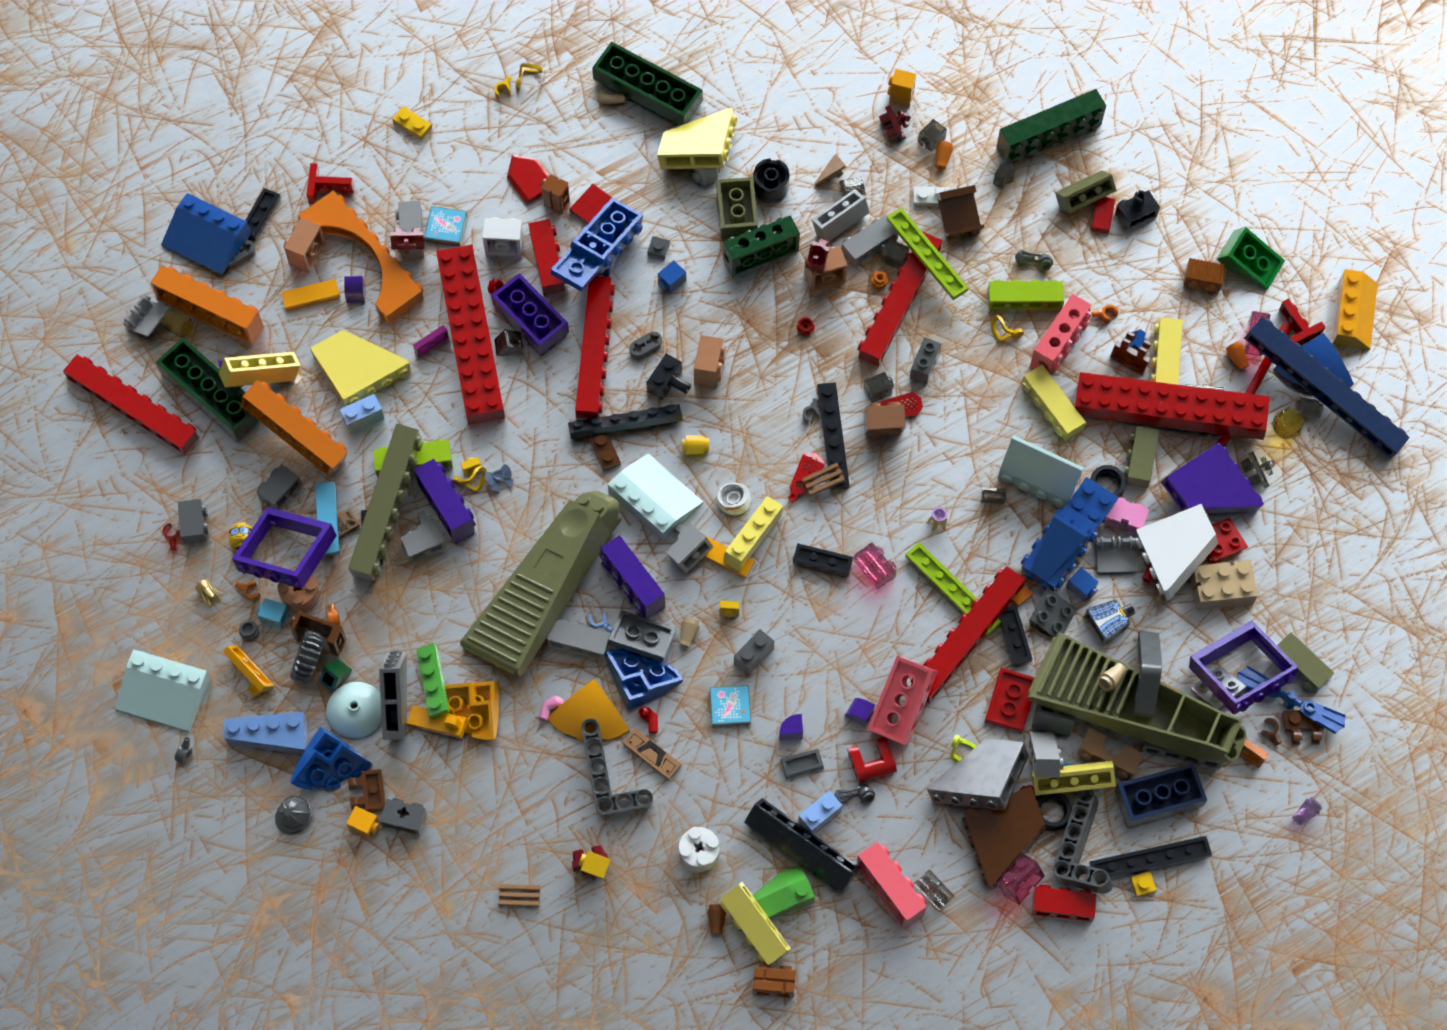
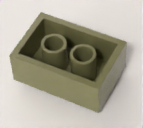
M753 177L716 180L721 239L737 237L745 231L757 229L758 220Z

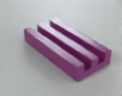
M442 325L415 343L413 347L416 356L420 358L449 338L447 328Z

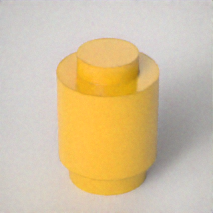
M686 436L685 439H682V451H685L686 455H704V453H709V438H704V436Z

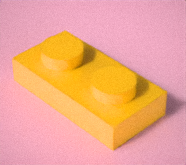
M404 106L392 118L393 123L420 140L432 129L430 122Z

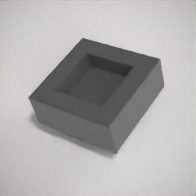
M652 236L647 255L665 259L670 246V240Z

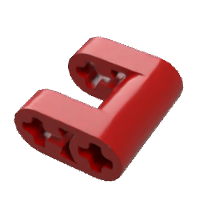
M886 737L875 740L880 758L864 763L857 745L847 748L858 783L897 772L896 763Z

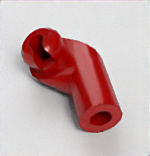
M640 707L638 715L648 723L649 733H658V715L648 707Z

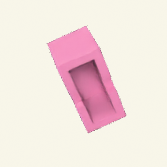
M1119 497L1106 516L1104 525L1116 529L1122 526L1126 528V532L1137 535L1136 530L1144 527L1149 509L1145 508L1142 504H1133Z

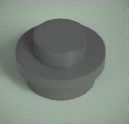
M245 621L239 627V634L245 640H252L259 633V628L253 621Z

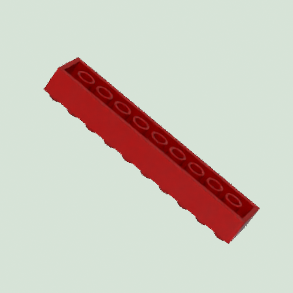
M473 245L437 250L436 254L468 425L505 419Z
M1080 372L1075 408L1082 417L1264 440L1270 396Z

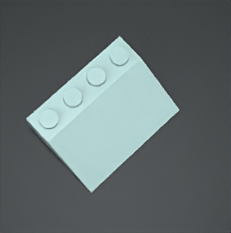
M1013 435L998 477L1006 483L1017 485L1019 489L1032 492L1038 498L1047 499L1053 502L1055 506L1063 508L1076 492L1084 467Z
M649 454L622 470L608 483V493L662 541H665L675 531L674 527L679 522L682 524L703 504L701 499Z
M133 649L125 668L115 710L190 732L211 678L205 670Z

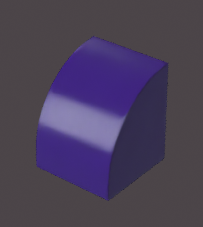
M344 276L346 303H365L363 276Z
M854 698L844 716L865 727L875 710V704L862 698Z
M802 714L789 716L783 721L779 731V740L803 739Z

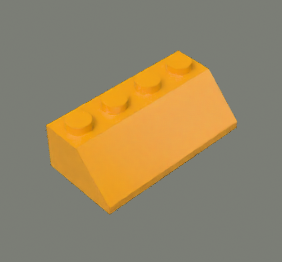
M1345 269L1340 278L1333 344L1364 350L1371 349L1378 283L1364 272Z

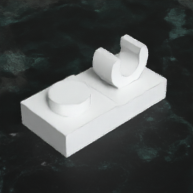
M913 187V206H939L937 194L950 190V187Z

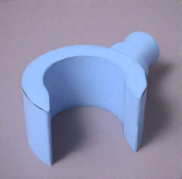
M604 612L603 621L598 624L592 621V613H590L589 624L593 629L603 628L608 633L612 632L613 628L607 623Z

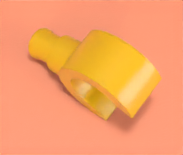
M506 76L503 82L495 85L494 91L497 99L500 100L498 92L500 89H506L511 96L510 81L512 78L510 76Z

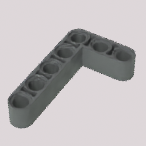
M1139 630L1137 640L1139 678L1133 716L1153 719L1162 674L1160 636L1156 632Z
M592 718L583 721L581 725L597 813L602 817H609L649 809L653 804V795L647 789L612 795L599 724ZM592 724L596 727V730L593 733H587L585 727ZM591 744H597L600 747L595 753L590 752L588 748ZM595 763H600L603 765V769L600 772H594L592 766ZM600 782L605 783L607 786L603 792H599L595 788ZM641 795H647L650 801L647 804H641L638 799ZM623 798L630 801V805L626 808L619 806V801ZM602 802H607L610 804V809L603 812L599 809V805Z
M1093 789L1080 790L1077 793L1053 865V873L1057 880L1064 885L1106 894L1113 888V882L1108 873L1102 869L1079 864L1099 805L1098 797ZM1087 797H1092L1091 800L1084 801ZM1081 815H1086L1084 819L1078 820ZM1075 833H1080L1077 838H1072ZM1074 851V853L1071 856H1066L1068 852ZM1068 870L1066 874L1060 875L1061 871ZM1087 874L1085 879L1079 880L1081 875ZM1101 879H1106L1105 883L1098 884Z

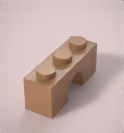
M1089 727L1077 754L1089 762L1112 761L1116 775L1122 779L1128 778L1131 780L1144 754L1125 745L1120 754L1111 755L1104 748L1107 736Z

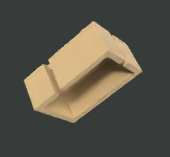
M1251 560L1235 561L1232 566H1230V562L1199 565L1190 576L1192 590H1195L1193 595L1196 610L1254 604L1258 597Z

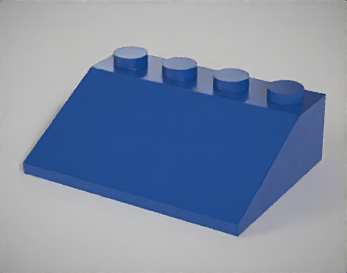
M187 193L176 207L161 245L222 275L229 266V263L234 259L233 257L237 255L241 246L250 237L252 231L247 221Z

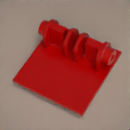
M1230 517L1212 524L1218 544L1207 556L1209 562H1216L1219 559L1226 558L1248 548V545Z

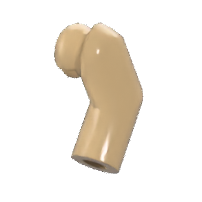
M602 91L598 94V101L601 104L624 103L625 97L624 94L607 95L606 92Z

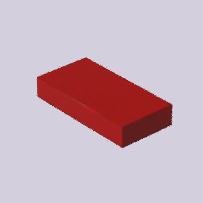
M1103 197L1096 201L1091 230L1105 233L1110 232L1116 199Z

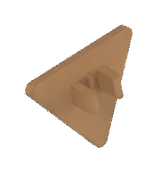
M837 154L832 157L815 182L816 185L821 184L833 175L840 178L844 174L842 170L846 168V165Z

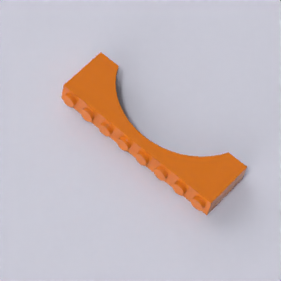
M333 190L298 215L299 220L303 218L320 225L323 235L330 234L347 237L360 243L373 254L382 270V287L375 305L377 312L388 325L424 300L422 286L412 280L408 270H403L400 267L401 263L396 257L393 258L390 255L385 244L381 245L378 242L379 238L377 235L368 230V226L363 219L359 220L357 218V213L352 207L349 208L346 205L342 195H337Z

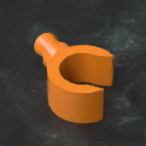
M1106 305L1102 310L1092 311V317L1101 318L1105 323L1109 324L1111 319L1105 312L1111 311L1114 315L1118 316L1119 311L1114 305Z
M239 581L236 582L235 587L243 591L248 600L256 601L261 597L260 593L248 594L250 588L257 586L256 582L250 581L246 584Z
M329 604V612H327L329 622L340 625V618L335 604Z

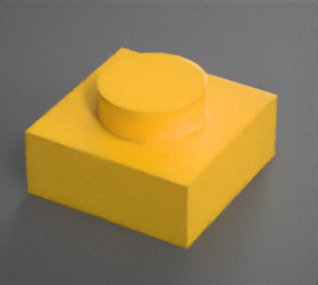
M479 457L468 458L461 463L465 477L472 475L478 466H482Z
M720 600V614L725 617L739 616L740 602Z
M1150 871L1130 877L1136 898L1157 891Z

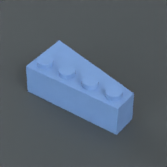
M304 712L224 719V738L230 746L264 749V751H279L285 754L293 753L302 756L308 745L307 718Z

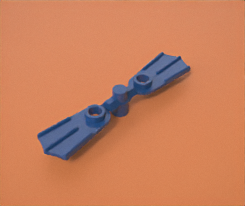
M1248 665L1237 673V679L1249 690H1253L1270 680ZM1280 688L1278 692L1267 696L1269 698H1282L1284 706L1288 709H1292L1294 706L1299 707L1304 716L1333 734H1336L1345 727V714L1312 701L1304 702L1296 698L1297 694L1294 691L1286 693L1281 691Z

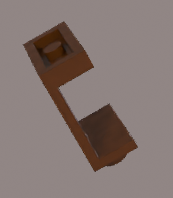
M975 185L937 194L945 236L951 237L952 240L961 238L962 234L969 233V236L980 234V230L985 228L984 224H980L974 193L977 192Z
M298 611L297 615L291 619L290 627L297 642L301 641L305 630L308 629L327 636V643L332 655L340 656L347 641L342 626Z

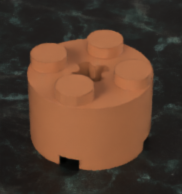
M313 575L310 576L303 589L294 586L290 587L280 582L277 585L282 603L287 605L291 612H308L319 601V587Z

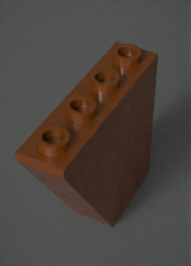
M1032 787L1012 793L1005 810L972 807L964 810L965 817H962L965 829L969 828L971 836H968L971 847H975L978 853L975 855L978 867L982 866L984 871L981 874L985 886L989 885L991 890L1000 884L1047 828Z

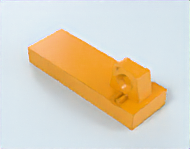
M237 645L226 646L222 652L251 682L247 690L254 697H258L263 692H269L273 689L275 685Z
M413 705L406 724L410 727L462 739L468 719L453 714H445L431 719L427 708Z

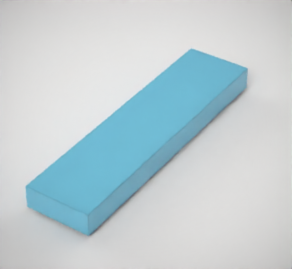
M335 482L316 483L317 520L331 523L337 535L324 556L340 554Z

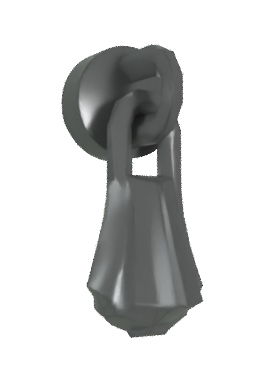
M1019 250L1015 254L1016 262L1020 264L1038 263L1039 267L1043 270H1049L1053 265L1052 257L1047 254L1030 253L1024 250Z
M860 784L857 788L836 790L834 796L841 804L859 796L862 802L871 803L875 799V792L869 785Z

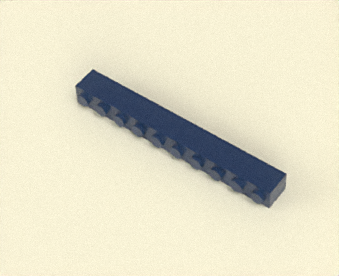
M1262 316L1244 337L1248 343L1390 459L1399 452L1410 438L1402 428L1393 424L1389 417L1382 415L1373 404L1365 401L1358 392L1348 387L1345 381L1337 378L1329 368L1321 365L1313 355H1309L1304 351L1300 344L1293 342L1285 332L1277 329L1269 319H1265Z

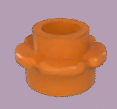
M876 271L872 274L870 281L875 288L881 289L888 284L889 279L885 272Z

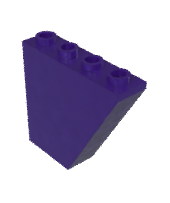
M1220 442L1161 481V484L1181 511L1202 504L1205 513L1255 512L1264 505L1260 494L1255 492L1249 479L1244 477L1238 464L1231 459L1227 449Z

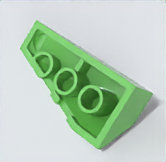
M799 865L780 872L752 895L770 920L810 905L815 901V895L810 883Z

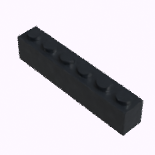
M763 798L754 804L744 821L752 831L761 834L769 843L775 844L783 853L796 859L801 866L813 871L818 878L827 881L835 890L843 892L848 888L860 869L857 864Z

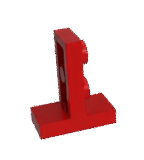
M310 163L306 194L309 204L317 202L318 192L330 193L334 190L341 194L354 193L353 178L320 176L318 164Z
M1289 298L1282 301L1279 311L1286 321L1293 326L1292 330L1296 334L1290 337L1293 342L1302 346L1324 332L1326 327L1322 321L1309 327L1307 320L1301 317L1297 306Z

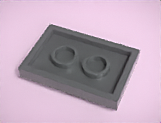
M621 610L608 639V644L664 662L677 628Z

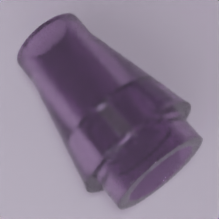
M1313 797L1305 799L1295 815L1292 816V819L1301 826L1306 821L1319 815L1322 806Z

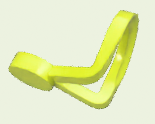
M956 735L951 743L953 749L950 757L956 762L962 759L955 754L958 744L963 743L973 749L976 748L975 744L961 738L959 735Z

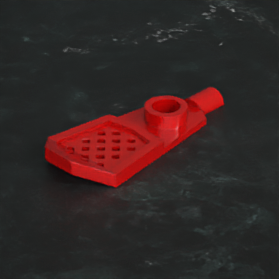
M913 391L878 402L881 406H887L889 402L901 403V405H904L905 416H917L923 408L921 397Z
M813 452L802 455L790 485L791 493L788 500L795 502L798 495L805 493L807 487L803 478L823 469L825 464L821 456ZM802 483L803 487L798 488L796 484Z

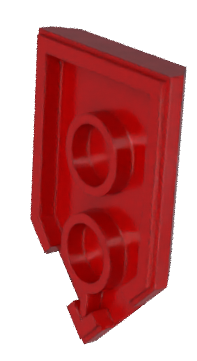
M512 155L507 179L527 205L542 195L540 185L544 179L548 178L549 174L537 159Z

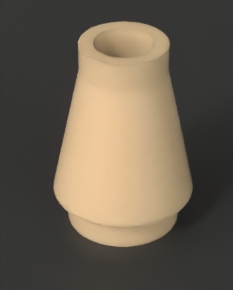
M688 617L681 621L679 645L690 647L700 628L698 626L699 621Z
M1117 663L1114 667L1100 674L1098 679L1100 687L1106 691L1114 690L1126 672V668L1122 664Z

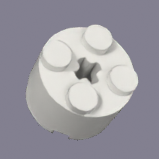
M692 827L684 833L679 842V856L684 867L692 872L701 873L712 869L717 864L719 859V840L712 831L702 827ZM703 848V851L696 852V849Z

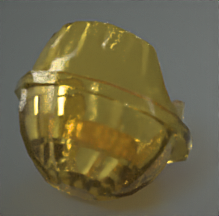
M1288 407L1276 412L1272 425L1274 432L1280 438L1292 439L1301 434L1305 421L1296 409Z

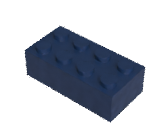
M1194 763L1121 782L1115 788L1127 827L1201 808L1207 802V797Z

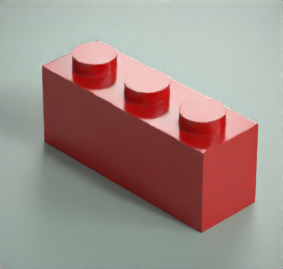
M1039 885L1033 891L1031 915L1093 922L1097 894L1085 889L1078 892L1071 891V888L1068 887L1053 889L1049 885Z

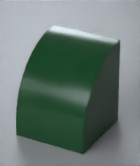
M337 658L324 666L318 682L331 692H334L347 680L352 669Z

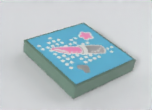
M431 206L424 241L461 246L467 211Z
M749 685L710 687L712 727L751 725Z

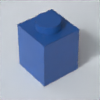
M674 260L657 273L659 287L662 290H667L670 294L687 281L686 271Z
M1080 567L1068 580L1066 587L1084 602L1088 597L1091 599L1097 593L1098 589L1096 588L1099 581Z

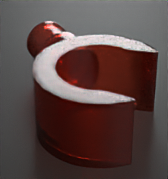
M168 523L163 527L162 533L169 542L170 550H176L177 541L180 539V530L175 535L168 536L167 533L172 528L171 523Z

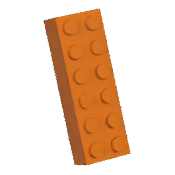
M161 265L150 282L157 300L251 345L254 344L264 328L256 307L253 305L247 306L236 297H228L223 291L214 290L204 282L199 283L187 274L182 275L173 267L167 268Z
M257 379L243 395L241 402L243 409L328 477L331 478L345 461L348 453L346 447L342 443H336L332 440L331 435L327 431H321L317 428L316 423L312 419H306L302 416L301 411L296 406L292 405L291 407L286 403V399L281 394L277 393L276 395L271 391V387L266 382H260Z

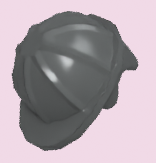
M290 796L277 809L275 824L282 832H296L308 824L313 814L312 808L308 801L301 796Z

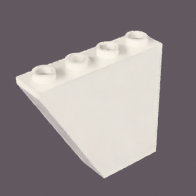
M1202 504L1137 529L1138 537L1135 538L1139 549L1143 548L1144 550L1142 555L1145 563H1150L1152 567L1149 568L1152 578H1157L1159 582L1156 584L1160 595H1165L1166 600L1174 596L1218 544L1216 533Z

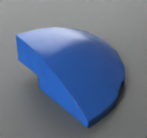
M1324 333L1302 346L1303 350L1309 355H1313L1321 365L1329 368L1332 374L1345 381L1348 387L1354 384L1344 362ZM1278 366L1275 367L1274 370L1290 384L1296 383L1300 385Z
M625 649L605 651L612 678L627 710L647 703L683 682L681 675L669 663L664 665L658 660L637 653H630Z
M320 726L299 759L290 783L306 790H313V788L335 789L341 787L340 783L347 778H358L361 776V771H366L372 765V762L340 738Z

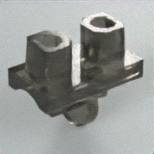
M1254 452L1248 453L1249 457L1240 463L1245 473L1253 469L1257 472V474L1248 477L1252 488L1262 485L1264 488L1269 487L1270 485L1264 475V471L1267 472L1268 476L1272 475V468L1275 466V462L1273 460L1267 461L1266 457H1262V464L1260 465Z
M930 869L914 883L939 910L955 896Z

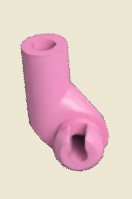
M553 696L546 700L542 705L539 719L548 721L551 710L555 707H560L564 703L563 699L559 698V696Z

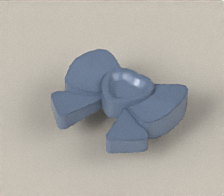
M506 464L500 470L485 472L484 474L486 483L495 492H499L498 481L503 479L508 487H511L514 481L511 478V469Z

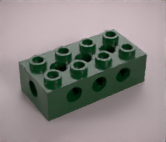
M791 215L780 217L775 222L763 224L755 230H748L740 236L728 238L723 242V260L731 276H737L799 251L800 232Z

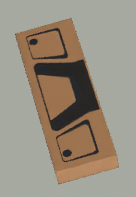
M636 728L623 742L626 748L668 781L682 766L680 762Z

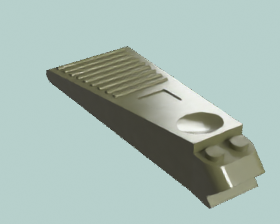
M596 490L581 494L574 502L569 500L461 639L460 645L466 651L513 675L522 676L600 553L601 547L605 545L612 532L621 522L622 518L618 517L620 507L618 501Z
M1058 633L1056 638H1053L1028 691L1029 696L1027 699L1030 702L1205 762L1206 759L1216 763L1237 761L1247 737L1246 730L1241 725L1243 721L1241 718L1222 712L1161 681L1154 718L1133 716L1139 678L1138 670L1063 633ZM1117 663L1122 664L1126 668V672L1116 688L1110 691L1102 689L1098 683L1100 674L1114 667Z

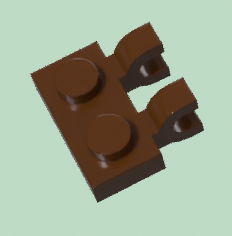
M1128 331L1122 342H1116L1110 358L1143 374L1151 359L1146 354L1152 343L1145 340L1142 347L1137 351L1129 347L1135 334Z
M1283 710L1284 732L1291 733L1292 745H1300V741L1303 740L1301 731H1310L1311 745L1320 744V740H1322L1321 731H1324V727L1304 716L1301 710Z
M381 769L361 771L362 777L348 778L349 791L363 787L364 796L350 797L351 810L355 806L359 808L365 806V810L368 812L384 809L385 798Z

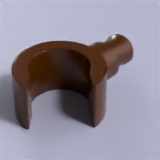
M1266 718L1264 722L1271 724L1274 727V731L1262 730L1261 734L1266 738H1271L1277 746L1282 743L1277 734L1279 724L1273 718Z

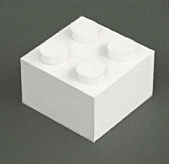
M497 217L485 218L482 237L485 255L522 257L524 242L522 220L515 218L499 219Z

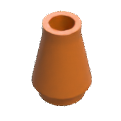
M939 141L938 145H936V168L946 169L954 150L952 143Z
M1237 341L1226 347V354L1237 365L1239 370H1243L1250 365L1243 344Z

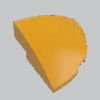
M595 679L567 699L548 719L558 731L564 735L568 734L576 737L579 741H583L581 725L588 718L595 719L598 722L602 740L610 741L630 732L623 718ZM592 724L585 727L587 733H593L596 730V727Z
M486 681L445 685L450 710L448 714L468 719L465 733L478 739L495 740L499 720V682Z

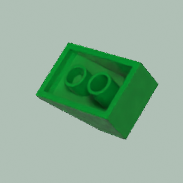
M1246 226L1232 232L1216 258L1221 264H1225L1226 268L1266 290L1270 287L1285 262L1280 255Z

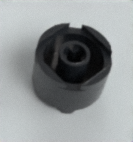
M769 158L760 161L755 166L753 182L754 191L757 196L770 203L786 195L789 190L790 178L787 165L781 160L777 159L776 161Z

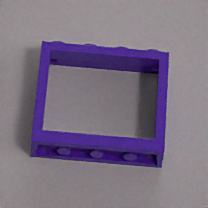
M266 507L232 560L236 569L243 574L247 573L257 578H265L275 583L280 582L290 587L294 586L303 589L337 535L331 523ZM271 526L317 537L295 571L250 559Z
M1253 621L1246 623L1190 656L1189 662L1191 671L1233 715L1240 711H1246L1252 704L1261 702L1269 694L1278 692L1284 685L1293 683L1297 678L1298 666ZM1251 640L1282 673L1236 699L1205 666Z

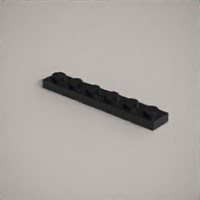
M836 382L817 384L827 467L838 463L846 480L831 487L830 490L848 489L850 484ZM839 475L829 479V482L839 478Z
M670 404L664 407H651L646 410H634L628 413L568 422L570 437L574 439L682 421L683 417L680 404Z
M1207 836L1093 860L1089 862V866L1106 871L1110 878L1113 879L1212 856Z

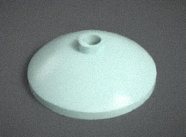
M352 682L339 687L329 698L326 708L327 720L331 728L338 735L347 739H362L375 733L382 725L380 692L370 684L363 682ZM353 704L358 705L355 709H352L351 706Z

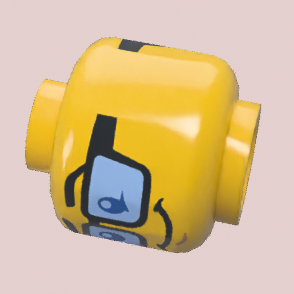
M238 522L229 529V545L235 551L242 545L252 527L245 522Z

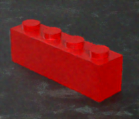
M550 219L528 223L543 295L564 292V284L567 283L550 274L552 267L562 258L558 257L557 253L560 252L559 242L554 239V236H557L555 225L551 226Z

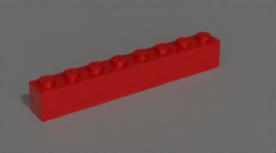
M923 232L939 252L942 239ZM908 251L905 257V265L900 266L897 272V280L892 281L889 287V295L884 296L881 310L876 311L873 325L868 326L865 333L867 337L864 341H860L857 348L859 359L877 367L880 366L929 272L911 251Z
M595 276L588 285L575 406L577 419H592L599 417V413H603V402H600L601 396L605 395V385H602V381L606 379L607 368H604V362H608L609 352L606 351V345H610V334L607 333L608 329L612 327V318H609V313L613 312L614 301H611V296H615V285H612L611 277Z
M76 354L63 370L69 381L180 453L186 455L199 439L196 433L197 429L193 425L183 423L181 418L174 413L172 415L169 414L162 405H155L145 394L141 396L131 385L126 386L117 376L107 374L108 372L103 367H96L88 357H81Z
M1007 565L1003 570L1000 569L994 576L995 580L991 585H986L982 591L983 595L981 598L974 600L970 606L971 610L969 613H964L958 621L960 624L956 629L952 628L946 636L948 639L944 644L940 643L936 647L935 655L924 662L923 666L938 671L926 700L929 704L1025 586V578Z

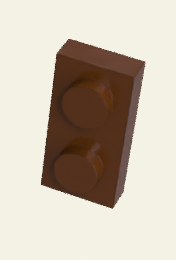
M608 433L589 437L590 444L603 472L621 465V461Z

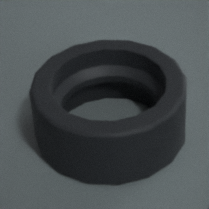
M1102 465L1092 472L1090 479L1096 482L1097 478L1102 475L1114 477L1118 481L1119 486L1113 494L1121 497L1126 486V477L1123 472L1112 465Z
M1062 793L1040 795L1037 798L1040 810L1042 804L1048 800H1055L1063 806L1064 816L1061 820L1049 822L1044 819L1047 831L1061 830L1067 825L1072 811L1070 800Z

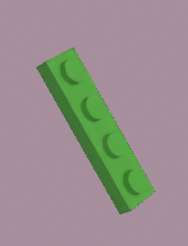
M432 643L416 649L429 717L434 719L450 713L437 645Z

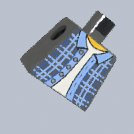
M1112 600L1088 608L1085 617L1102 645L1105 646L1129 627L1130 620L1128 617L1134 615L1135 610L1131 604L1121 608L1117 600Z

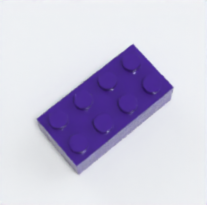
M520 273L491 295L493 306L540 355L569 333L568 322Z
M433 458L415 468L414 472L418 486L453 542L457 544L475 534L474 526L476 524L473 520L474 515L469 508L466 509L464 499L460 493H456L452 480L450 478L447 479L444 474L446 471L442 464H437Z
M620 535L601 547V566L606 572L612 574V580L615 585L622 587L625 598L629 602L632 601L634 603V609L639 616L650 619L666 608L665 593Z

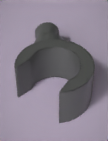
M816 398L813 399L810 406L805 407L803 410L802 418L806 424H809V419L806 416L808 412L815 413L819 419L820 412L817 408L819 400Z
M189 737L184 738L174 757L175 761L184 765L186 764L185 757L187 753H192V748L189 747Z

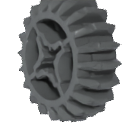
M307 631L304 634L290 673V678L295 680V682L307 684L310 681L322 650L323 635L314 631Z

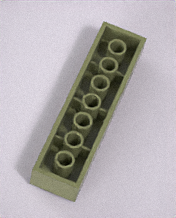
M398 423L395 425L348 567L354 577L375 583L376 578H379L381 575V560H385L387 557L388 549L386 547L388 541L391 542L394 535L392 528L394 523H398L400 517L398 510L400 505H404L406 499L404 492L406 487H410L412 480L410 474L417 466L418 459H416V456L423 447L424 441H421L422 436L418 429Z

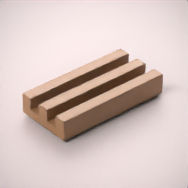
M838 463L803 478L811 497L846 481ZM839 475V478H837V479H835V480H833V481H830V482H828V483H826V484H824V485H822V486H820V487H817V488H815V489H813V490L811 489L812 487H814V486H816V485H818V484H820V483L826 482V481H828L829 479L834 478V477H836V476Z
M499 885V906L539 907L540 885ZM504 890L536 891V893H512L504 892ZM503 897L536 899L535 901L503 900Z

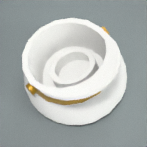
M730 482L724 484L719 489L716 502L722 512L729 515H741L750 507L751 496L746 486L737 482Z

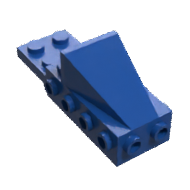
M612 197L602 207L600 212L592 218L590 223L582 229L580 234L572 240L570 249L552 267L550 274L581 292L598 273H603L609 277L625 246H629L633 237L641 233L643 229V214Z
M1086 477L1069 502L1062 509L1059 508L1056 511L1051 523H1048L1042 532L1044 535L1041 540L1037 539L1032 545L1033 551L1031 554H1026L1022 559L1021 572L1027 579L1039 583V586L1044 590L1047 587L1053 592L1057 588L1060 589L1066 581L1064 577L1068 572L1071 574L1077 565L1075 563L1077 558L1084 556L1087 551L1086 546L1089 542L1092 543L1098 535L1096 532L1098 527L1119 497Z

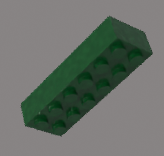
M612 41L592 67L594 80L620 94H624L629 99L680 126L688 123L703 102L702 89Z
M1097 89L1091 90L1000 128L996 148L1006 164L1018 162L1027 155L1032 156L1039 150L1049 149L1058 142H1065L1070 137L1079 136L1089 129L1098 128L1102 124L1107 105Z
M182 337L155 362L160 373L235 440L238 441L258 422L255 417L241 407L242 397L246 392L239 386L225 387L219 375L220 369L185 338Z

